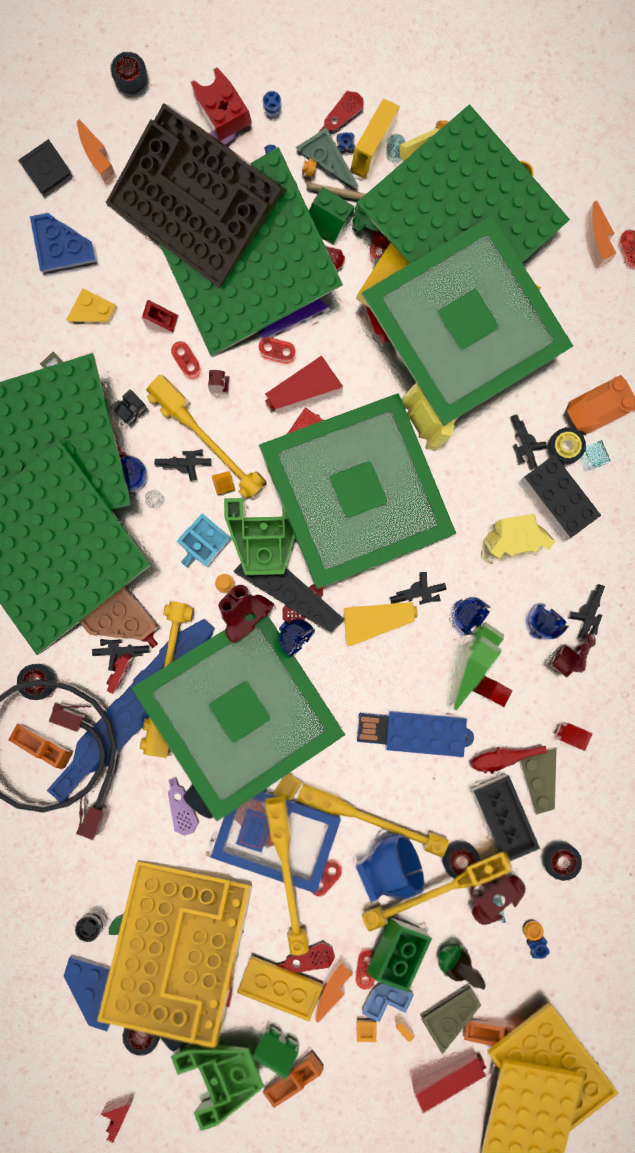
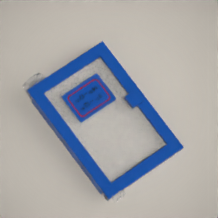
M262 791L226 815L222 821L217 838H210L205 856L284 883L281 861L273 842H271L265 807L266 798L278 796ZM286 799L291 827L288 861L292 885L316 894L317 890L321 891L325 879H322V875L341 818Z

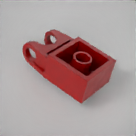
M216 67L213 69L215 80L212 84L202 86L195 80L190 83L202 114L219 141H222L252 124L248 108L232 83Z

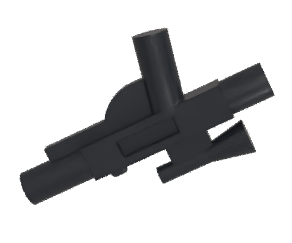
M518 414L511 416V420L516 430L515 435L518 437L521 445L519 447L517 443L513 445L518 457L519 465L526 463L522 457L525 455L532 470L538 467L533 451L547 449L546 441L537 442L535 437L528 433L524 421H520Z
M203 449L182 451V455H186V458H177L175 456L173 458L154 459L155 466H162V469H177L181 473L188 474L190 482L197 481L194 466H212V458H196V455L203 456Z
M419 572L420 581L412 584L410 589L396 592L395 596L389 597L390 602L395 604L407 600L413 601L414 598L422 597V600L419 601L420 605L441 601L439 594L434 597L431 594L447 590L446 584L441 583L428 587L427 572Z
M598 584L596 591L592 590L588 603L583 605L579 612H569V619L583 621L578 636L580 639H586L585 636L590 631L591 625L594 627L590 633L598 634L599 624L603 615L599 614L598 617L595 615L598 607H600V600L605 589L604 585Z
M100 639V646L108 644V648L92 649V656L110 655L108 671H115L114 665L116 660L126 653L133 657L143 656L142 653H150V645L131 646L129 644L126 647H118V643H122V639Z

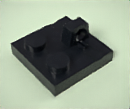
M49 139L18 160L40 193L71 173V170Z

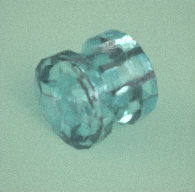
M393 134L388 138L386 150L389 156L393 158L400 157V145L396 143L402 144L406 142L402 135Z

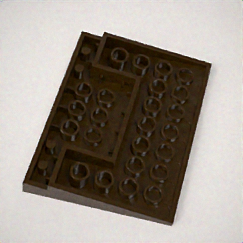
M163 103L155 119H150L105 203L217 287L221 288L287 189L171 105Z

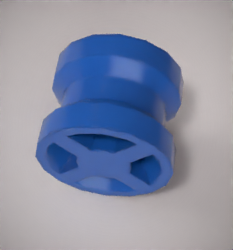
M268 91L263 96V108L267 114L276 115L282 108L281 97L275 91Z

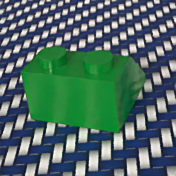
M322 187L313 200L309 212L320 236L335 245L354 215L355 206Z
M266 1026L254 1045L252 1057L286 1080L299 1054L298 1043L291 1038L286 1039L281 1036V1032L276 1028Z

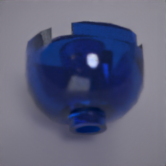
M132 455L120 457L128 492L135 493L140 491L148 479V471L145 464L139 458Z
M478 597L460 599L454 606L453 621L455 626L464 635H470L473 633L471 629L474 626L477 628L486 620L490 613L487 608H491V606Z
M540 602L530 615V624L534 629L532 631L533 634L539 639L543 637L548 640L559 638L569 628V625H565L567 623L566 620L552 608L550 610L545 609L546 604Z
M293 619L289 623L285 621L279 627L281 631L278 635L279 647L286 655L292 657L302 649L301 646L305 641L307 643L311 639L315 629L305 620Z

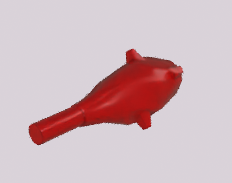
M545 745L530 749L497 747L495 750L484 752L475 757L471 762V767L478 772H484L485 774L490 772L493 774L494 771L512 766L525 758L545 754L547 749Z

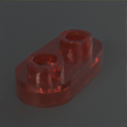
M629 229L621 234L619 244L626 263L630 267L635 268V231ZM627 237H632L633 241H629Z
M381 231L373 232L369 250L372 260L374 258L380 259L391 243L386 237L379 235ZM380 250L382 254L377 255L375 252Z
M265 337L258 345L260 354L267 358L290 362L296 355L295 346L287 341ZM269 345L272 347V349L270 351H266L265 347ZM289 350L290 354L286 356L283 352Z
M183 341L175 342L171 347V354L178 366L187 377L197 376L201 367L187 343ZM182 349L185 352L183 355H179L178 351ZM190 365H193L194 370L189 371L188 367Z
M335 861L326 863L320 881L323 887L318 889L316 894L312 893L313 895L318 897L324 896L342 875V868L339 863ZM329 868H335L336 872L334 874H330L328 871Z
M369 948L363 949L359 953L355 981L357 986L363 990L370 989L375 983V980L367 973L370 963L364 961L366 957L372 959L375 951ZM368 977L369 981L364 983L362 982V978Z

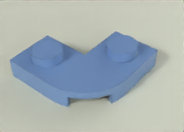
M380 984L371 991L362 1014L380 1023L388 1005L406 1013L414 993Z

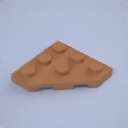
M125 586L79 622L89 635L144 640L158 628Z

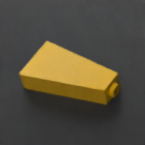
M384 98L382 99L355 147L350 167L351 172L367 179L397 119L400 109L399 105Z
M413 602L344 608L347 647L415 622V618H418L417 606H413Z

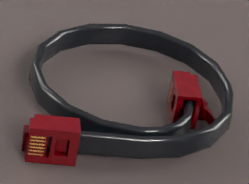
M38 679L10 687L0 695V702L18 690L38 685L60 688L70 691L92 704L106 723L111 743L108 770L96 803L90 804L83 823V796L91 791L104 770L107 750L104 739L98 730L84 721L85 715L65 707L78 709L80 707L91 708L92 706L65 705L55 702L48 721L78 732L82 727L90 732L97 741L100 751L99 766L86 787L68 800L45 806L20 802L0 790V799L16 809L41 813L69 807L80 799V822L76 835L94 840L106 810L101 805L114 772L118 749L112 719L97 699L68 683Z

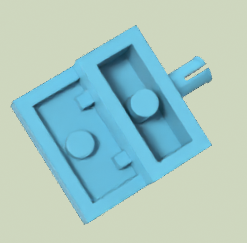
M201 513L177 540L188 553L181 563L187 567L195 559L207 567L230 541L231 537Z

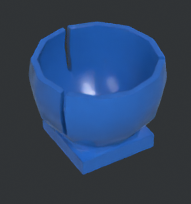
M404 834L388 836L378 842L373 852L367 854L355 865L370 903L377 901L382 895L393 899L414 897L423 892L425 884L423 871L405 876L423 868L415 848Z

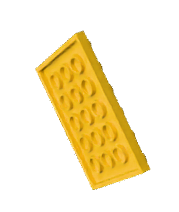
M550 1002L487 1050V1053L499 1069H501L503 1059L582 1073L583 1080L570 1131L619 1094Z
M503 1059L481 1153H565L583 1080L582 1073Z

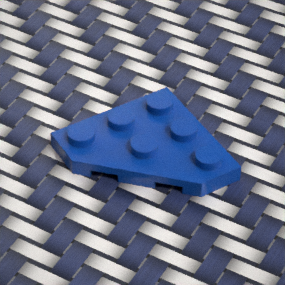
M49 213L29 216L41 273L97 262L91 240L83 237Z
M70 956L63 977L88 1026L107 1032L110 1024L97 1020L110 968Z

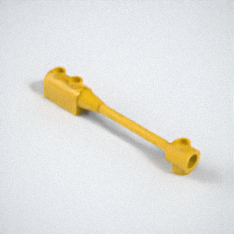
M159 374L146 389L149 393L146 396L148 400L153 404L158 402L162 406L160 412L165 417L171 416L188 428H191L241 480L238 484L240 487L238 492L245 499L248 497L253 499L265 487L264 483L266 480L257 471L246 475L199 427L186 409L190 401L165 375Z
M170 601L169 605L165 604L163 616H167L166 620L172 621L164 667L173 662L179 623H186L191 620L192 607L188 606L189 604ZM149 717V719L144 720L143 730L147 731L146 738H141L140 750H143L144 755L167 758L169 747Z
M303 782L297 802L331 815L354 817L393 833L404 834L407 838L424 844V851L443 858L449 839L431 832L428 837L368 815L356 810V808L340 799L339 795Z
M286 797L266 798L265 807L271 842H273L281 861L292 930L287 932L289 951L292 955H302L309 951L306 930L299 927L288 861L291 827Z
M505 852L499 853L467 867V870L453 879L452 882L389 909L383 910L381 906L366 911L362 913L364 925L371 932L387 925L388 917L451 890L471 886L476 887L512 872L513 867L509 857Z

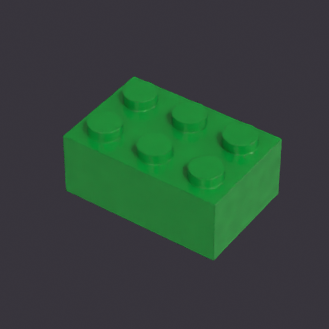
M390 918L367 969V973L376 982L409 992L432 941V937L423 929Z

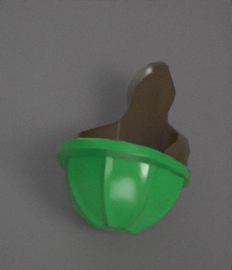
M461 945L444 947L438 956V965L444 976L456 982L466 980L473 988L485 990V981L482 976L474 973L470 954Z

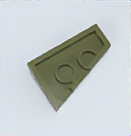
M556 747L548 749L545 754L531 756L520 761L536 815L555 810Z
M472 988L464 991L421 1019L442 1055L481 1007V1003Z

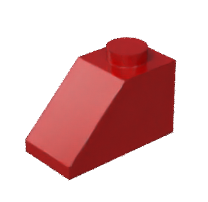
M564 722L563 725H559L556 735H558L557 740L579 750L586 751L593 733Z

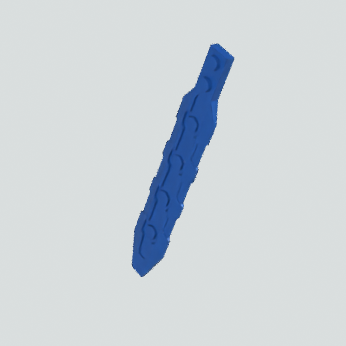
M202 619L178 632L173 661L209 640L215 628L207 620ZM168 641L159 650V654L133 679V683L107 708V714L112 719L118 742L117 755L125 743L143 727L144 720L149 718L131 688L164 668ZM101 717L94 727L105 742L107 750L106 768L109 765L111 743L106 723ZM87 731L78 740L73 761L46 790L59 802L64 801L84 777L89 773L95 772L99 766L100 751L98 743L90 732Z

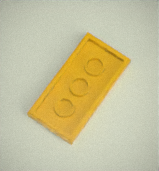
M251 955L237 993L310 1022L324 984Z

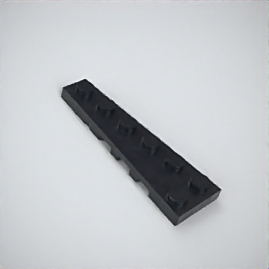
M240 563L233 571L236 575L331 634L345 620L287 568L284 574L245 575Z

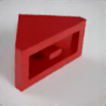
M147 300L141 318L147 326L173 333L178 314L151 300Z
M484 676L473 692L505 707L513 690Z

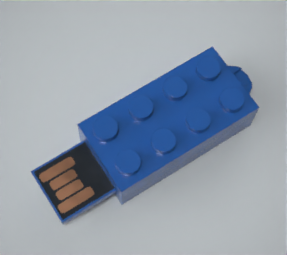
M389 710L388 715L359 714L357 742L383 744L388 751L464 757L465 747H469L474 741V733L467 728V718Z

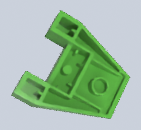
M224 498V518L245 575L284 574L296 537L283 505L282 516L245 517L244 498Z
M487 622L483 626L479 625L473 633L475 638L469 647L471 651L453 708L456 711L501 655L502 649L499 648V645L504 640L505 635Z
M189 1043L180 1047L170 1056L177 1075L199 1068L211 1099L200 1103L193 1112L201 1132L220 1125L265 1087L249 1048L217 1045L216 1048Z

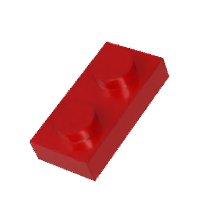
M126 653L122 657H118L114 665L116 668L114 675L111 674L106 682L109 685L106 690L107 692L114 694L118 691L133 656Z

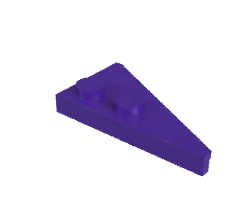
M317 299L267 326L259 337L262 340L271 338L276 333L290 329L322 311H327L329 306Z

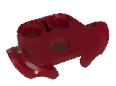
M245 585L233 587L218 604L221 617L226 624L228 639L235 643L250 634L255 629V625L263 617L266 618L274 607V603L262 595H250ZM247 614H254L255 619L246 621L245 616Z
M592 633L585 636L588 639L587 642L578 645L577 652L568 645L563 644L555 654L550 666L566 678L573 672H584L590 648L596 645L595 635Z
M502 875L496 884H491L490 881L481 884L485 890L481 897H477L474 894L475 887L471 886L470 894L475 904L472 908V915L481 925H489L501 920L503 915L499 913L511 903L516 907L525 895L526 886L522 879L516 875L508 877ZM501 894L504 896L505 903L502 906L494 904L493 899L495 895Z

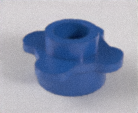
M352 132L337 134V147L340 152L343 150L353 151L355 149L353 141L355 135Z
M545 938L529 943L533 959H544L549 955L548 941Z

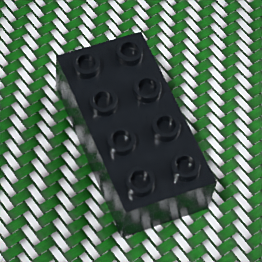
M555 454L521 479L522 483L566 540L571 539L602 516Z
M508 774L501 775L471 788L498 854L505 852L511 862L541 849Z

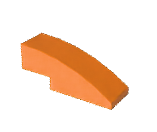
M79 119L76 122L81 144L94 170L105 181L115 172L112 164L104 157L107 154V150L100 140Z
M596 200L589 210V235L594 255L600 266L612 260L617 252L610 241L614 231Z
M19 723L16 724L8 741L32 756L42 759L58 769L64 768L72 753L56 742Z
M342 959L333 968L323 986L315 1014V1021L317 1023L345 995V989L342 985L353 975V970Z
M470 1020L465 1026L464 1040L494 1046L519 1025Z
M312 1052L292 1066L286 1080L279 1076L262 1093L272 1107L275 1108L303 1090L305 1085L318 1078L323 1072L324 1067Z

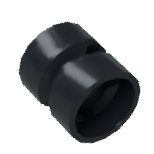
M131 389L122 395V400H117L111 406L127 425L135 419L136 413L140 414L147 407Z
M95 911L85 913L75 925V934L78 939L83 942L94 941L105 927L103 916Z

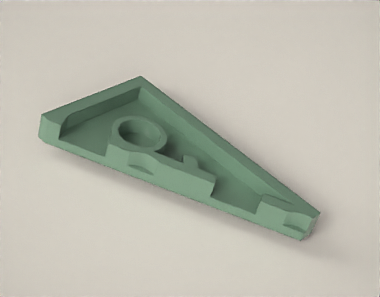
M327 128L296 147L300 153L313 159L318 165L354 189L359 187Z

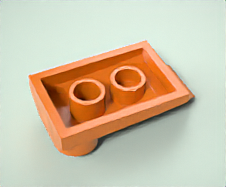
M619 375L570 400V405L567 409L576 429L588 435L635 411V395L626 379Z

